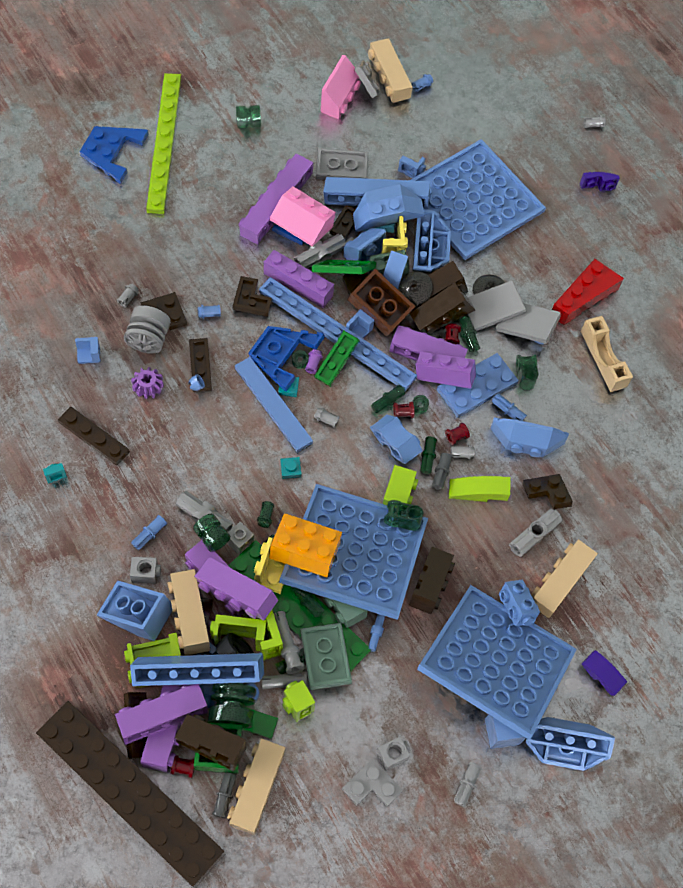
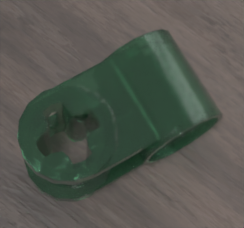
M517 355L516 370L518 372L519 385L524 390H531L534 388L539 376L537 356Z
M397 500L388 502V512L384 516V522L387 525L416 531L421 527L424 511L420 506Z

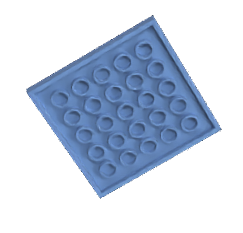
M482 139L411 179L413 181H430L429 207L424 210H432L438 213L439 217L451 230L450 245L464 260L531 221L546 210V207Z
M316 484L303 519L341 531L340 546L328 577L285 564L279 583L398 620L428 518Z
M470 585L417 670L530 740L577 649L535 623L527 627H515L505 605Z

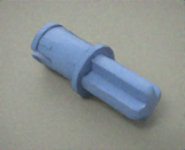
M500 394L495 395L492 399V403L505 412L504 415L507 414L512 419L523 421L527 417L526 414L514 406L515 403L511 404Z
M158 515L147 527L144 526L143 531L131 542L133 547L140 550L151 539H155V535L167 525V522Z

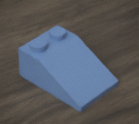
M117 580L97 616L139 637L155 642L172 612V604L163 593Z

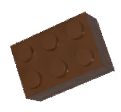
M376 269L367 276L347 299L355 308L361 309L372 317L374 325L386 337L415 307Z

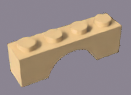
M603 316L586 320L581 333L610 392L626 388L633 376L626 362L619 361L614 355L609 338L610 330Z

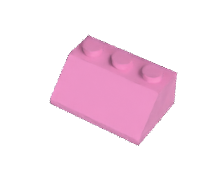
M342 55L322 88L321 113L336 119L345 114L347 104L352 102L354 92L358 91L361 85L359 76L354 70V65L345 55Z
M292 186L282 195L270 220L313 247L333 228L336 212Z

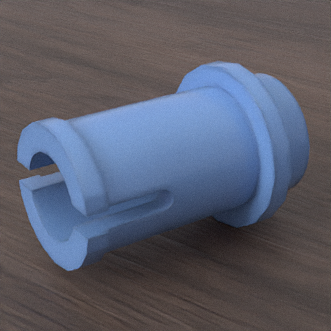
M424 74L422 78L411 83L413 90L418 92L426 86L430 87L433 83V78L430 74Z
M201 305V307H197L198 318L204 319L205 317L221 316L220 305Z

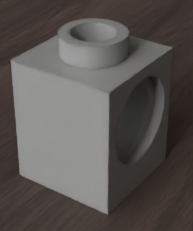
M239 522L226 534V543L238 555L254 542V534L242 522Z
M132 557L130 569L132 583L156 584L157 577L161 576V565H158L157 558ZM145 567L151 568L149 573L144 574L141 572Z
M400 736L377 747L376 753L386 771L407 761L410 757L411 749L407 741H403ZM397 748L400 751V757H392L389 750Z

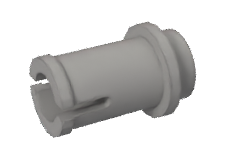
M602 115L584 118V128L599 127L601 129L606 125L605 116Z
M133 284L126 285L125 291L117 299V302L121 306L127 307L133 297L138 295L139 289Z
M318 408L314 416L318 422H325L334 428L340 417L326 411L325 408Z
M451 445L452 458H468V460L474 458L475 448L471 447V445Z

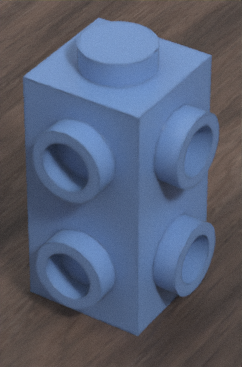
M524 581L505 582L499 596L515 627H527L534 624L540 611Z

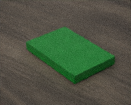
M327 259L314 264L312 272L364 274L376 269V262Z

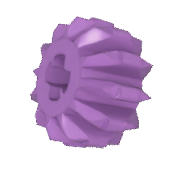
M150 367L147 370L141 368L140 373L135 372L134 378L131 379L132 389L137 393L138 397L144 395V398L147 399L151 395V397L155 398V393L160 394L161 388L164 387L163 376L158 373L157 369L151 371Z

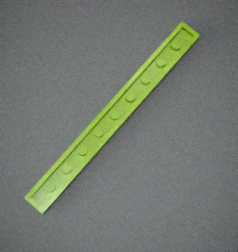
M164 73L146 207L147 213L165 214L181 74Z

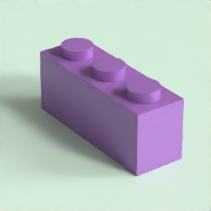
M421 351L416 362L417 380L471 389L476 377L475 360Z

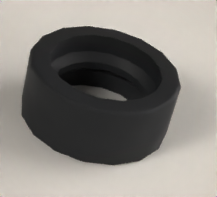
M228 633L216 645L218 655L254 653L249 644L234 633Z

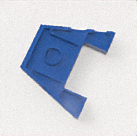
M94 126L80 150V155L95 167L104 170L106 175L112 176L116 182L121 184L127 174V168L113 164L126 140L143 145L149 135L148 130Z
M268 326L248 354L268 376L287 392L295 381V375L281 369L299 343L317 350L325 337L320 332L312 334L304 330L296 332L291 331L289 328Z

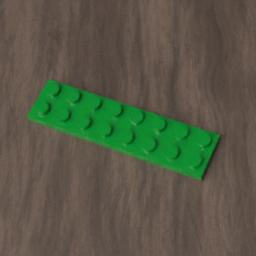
M255 540L228 566L254 580V568L256 562L261 559L262 554H260L262 545ZM283 584L281 594L274 592L278 602L272 609L273 613L279 616L278 612L284 611L290 630L301 641L300 629L338 623L334 613L311 592ZM342 624L351 672L371 652V649H368L369 646L350 628H346Z

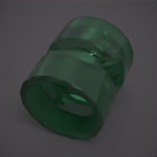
M250 105L249 108H246V106H236L238 129L247 128L248 125L252 128L261 127L260 105Z
M212 513L200 518L193 526V530L200 539H203L202 542L209 552H215L224 547L231 537L226 529L220 526V521Z

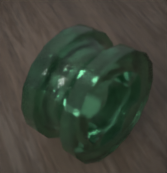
M303 350L295 351L292 355L293 366L298 369L305 368L308 363L307 352ZM299 357H302V362H298Z
M424 395L415 396L412 401L414 412L417 414L425 413L429 406L428 398ZM422 402L421 404L424 403L423 407H419V405L417 406V403Z

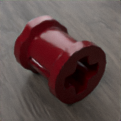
M453 323L447 324L445 326L446 338L444 340L460 345L458 337L461 327Z
M409 402V404L393 403L394 417L414 418L413 402Z
M460 423L454 429L445 430V435L450 445H455L457 441L463 438H470L469 430L464 423Z
M176 755L171 767V774L179 773L193 778L195 758L189 760L179 758V755Z

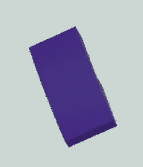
M606 172L583 173L579 184L581 189L598 186L599 191H610L616 188L620 177L619 175Z
M596 650L582 662V666L592 679L599 680L610 696H615L627 683L622 674Z

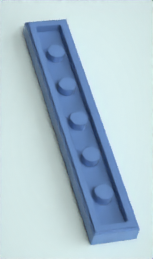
M249 357L236 364L235 370L295 451L298 453L313 444L312 438L252 358Z

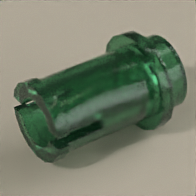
M262 502L260 516L257 517L260 527L268 528L272 524L271 516L274 508L272 502Z

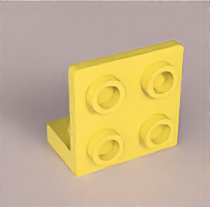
M399 216L396 239H383L381 254L404 249L406 251L408 247V238L405 237L407 223L403 222V216Z
M269 537L267 543L263 542L260 551V554H262L261 559L256 562L254 568V580H257V583L271 589L273 592L281 594L283 584L279 583L285 564L269 559L270 546L273 538Z

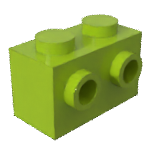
M394 465L383 504L405 511L406 507L410 508L413 496H410L411 490H416L419 480L415 478L417 471Z
M303 680L300 682L293 681L286 686L282 705L288 715L291 713L295 722L314 712L315 701Z

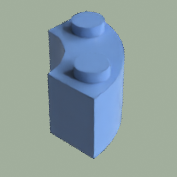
M386 415L370 427L382 446L387 445L392 452L391 455L404 464L423 451L419 445L420 440L418 437L408 432L402 426V422L398 417Z

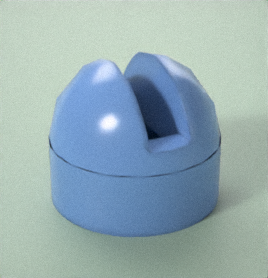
M197 374L189 379L188 384L191 385V390L198 391L205 387L200 375Z

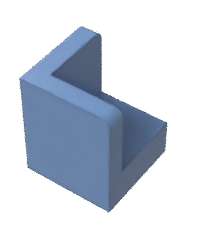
M360 309L348 321L346 328L364 339L373 330L374 319Z
M98 337L75 339L77 361L79 364L101 362Z

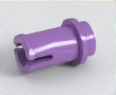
M313 349L308 354L309 360L305 368L306 372L310 374H316L319 362L323 358L321 351Z

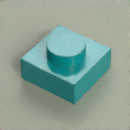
M295 377V381L287 392L279 386L278 394L281 396L297 397L299 377Z
M300 457L280 459L282 479L301 478Z
M54 463L43 469L48 484L67 478L62 463Z

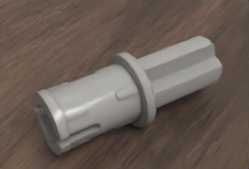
M469 762L463 779L459 781L461 784L454 799V802L459 806H466L472 789L476 788L475 782L482 767L473 762Z

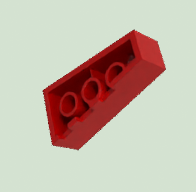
M594 259L553 305L552 310L561 313L558 322L566 325L581 315L586 309H590L600 300H604L609 294L619 290L624 278Z

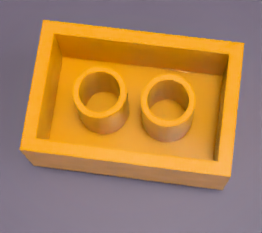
M284 513L270 546L269 559L328 577L340 546L342 532Z

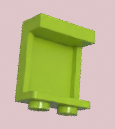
M273 610L265 618L267 620L269 640L260 642V652L263 653V661L281 656L283 649Z
M216 614L215 621H211V639H214L216 646L220 641L221 635L234 633L240 637L255 639L256 651H260V642L266 641L267 620Z
M177 632L168 634L169 638L156 640L155 642L152 641L138 645L128 643V650L124 651L126 663L131 665L137 657L181 656ZM131 670L128 671V678L130 683H132ZM135 686L136 689H138V688H143V687H147V686Z

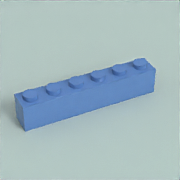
M326 177L324 202L327 205L358 206L365 192L401 184L422 199L423 209H428L430 181Z
M263 653L137 657L130 665L132 686L260 682L264 675Z

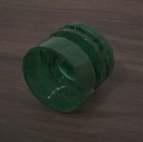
M242 683L212 684V692L216 694L211 695V700L219 703V705L209 707L208 722L242 725L243 729L251 728L254 711L245 708V706L255 705V699L251 697L256 696L257 689Z

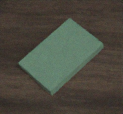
M336 623L300 629L310 690L352 684L342 624Z

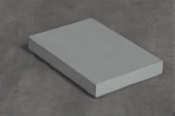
M318 148L316 179L326 180V177L367 179L369 152Z
M512 280L468 297L475 308V311L467 314L475 332L526 312Z
M523 303L526 309L525 313L499 322L496 326V331L547 344L561 317V313Z

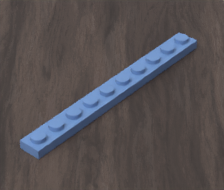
M270 277L259 288L260 294L265 297H271L272 302L315 331L323 333L324 337L334 344L343 331L358 338L360 342L351 355L404 391L415 381L417 377L415 373Z

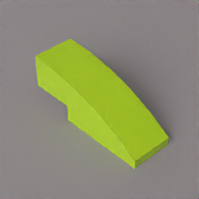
M473 476L450 479L449 499L487 502L488 499L508 501L511 477Z

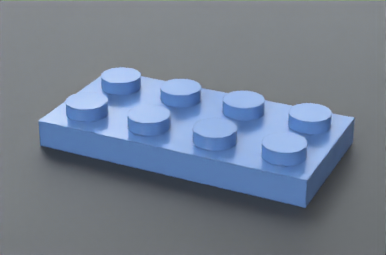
M498 353L475 365L476 377L471 389L446 384L437 386L438 393L457 418L494 398L495 395L501 394L518 384L519 380Z

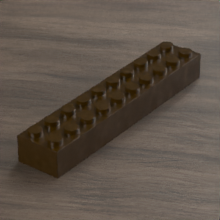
M69 701L36 732L79 777L193 888H196L225 856V851Z

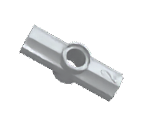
M337 234L324 242L318 241L313 247L310 246L309 250L294 257V261L308 269L316 263L331 259L332 255L344 249L346 244L345 238Z
M188 491L182 492L178 497L176 506L191 515L192 519L200 526H207L222 538L233 527V522L218 513L217 509L209 502H202Z
M549 509L509 544L511 551L516 556L522 557L563 521L561 515L556 510ZM532 530L537 531L539 535L534 534Z

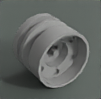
M135 307L129 320L130 324L127 326V331L124 334V341L130 347L140 352L151 354L160 352L171 323L170 318L167 314L154 307Z

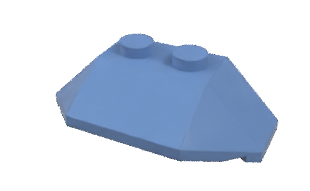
M401 184L367 191L353 213L355 230L358 232L397 223L399 216H403V221L423 217L425 214L422 199Z
M424 210L425 216L417 218L412 266L413 270L432 272L449 263L451 230L436 211Z
M494 417L490 428L505 449L511 450L513 453L530 454L532 457L548 455L564 445L569 436V433L553 427Z
M552 717L542 718L531 739L526 738L527 745L541 763L582 771L610 759L615 741L614 736L592 725Z

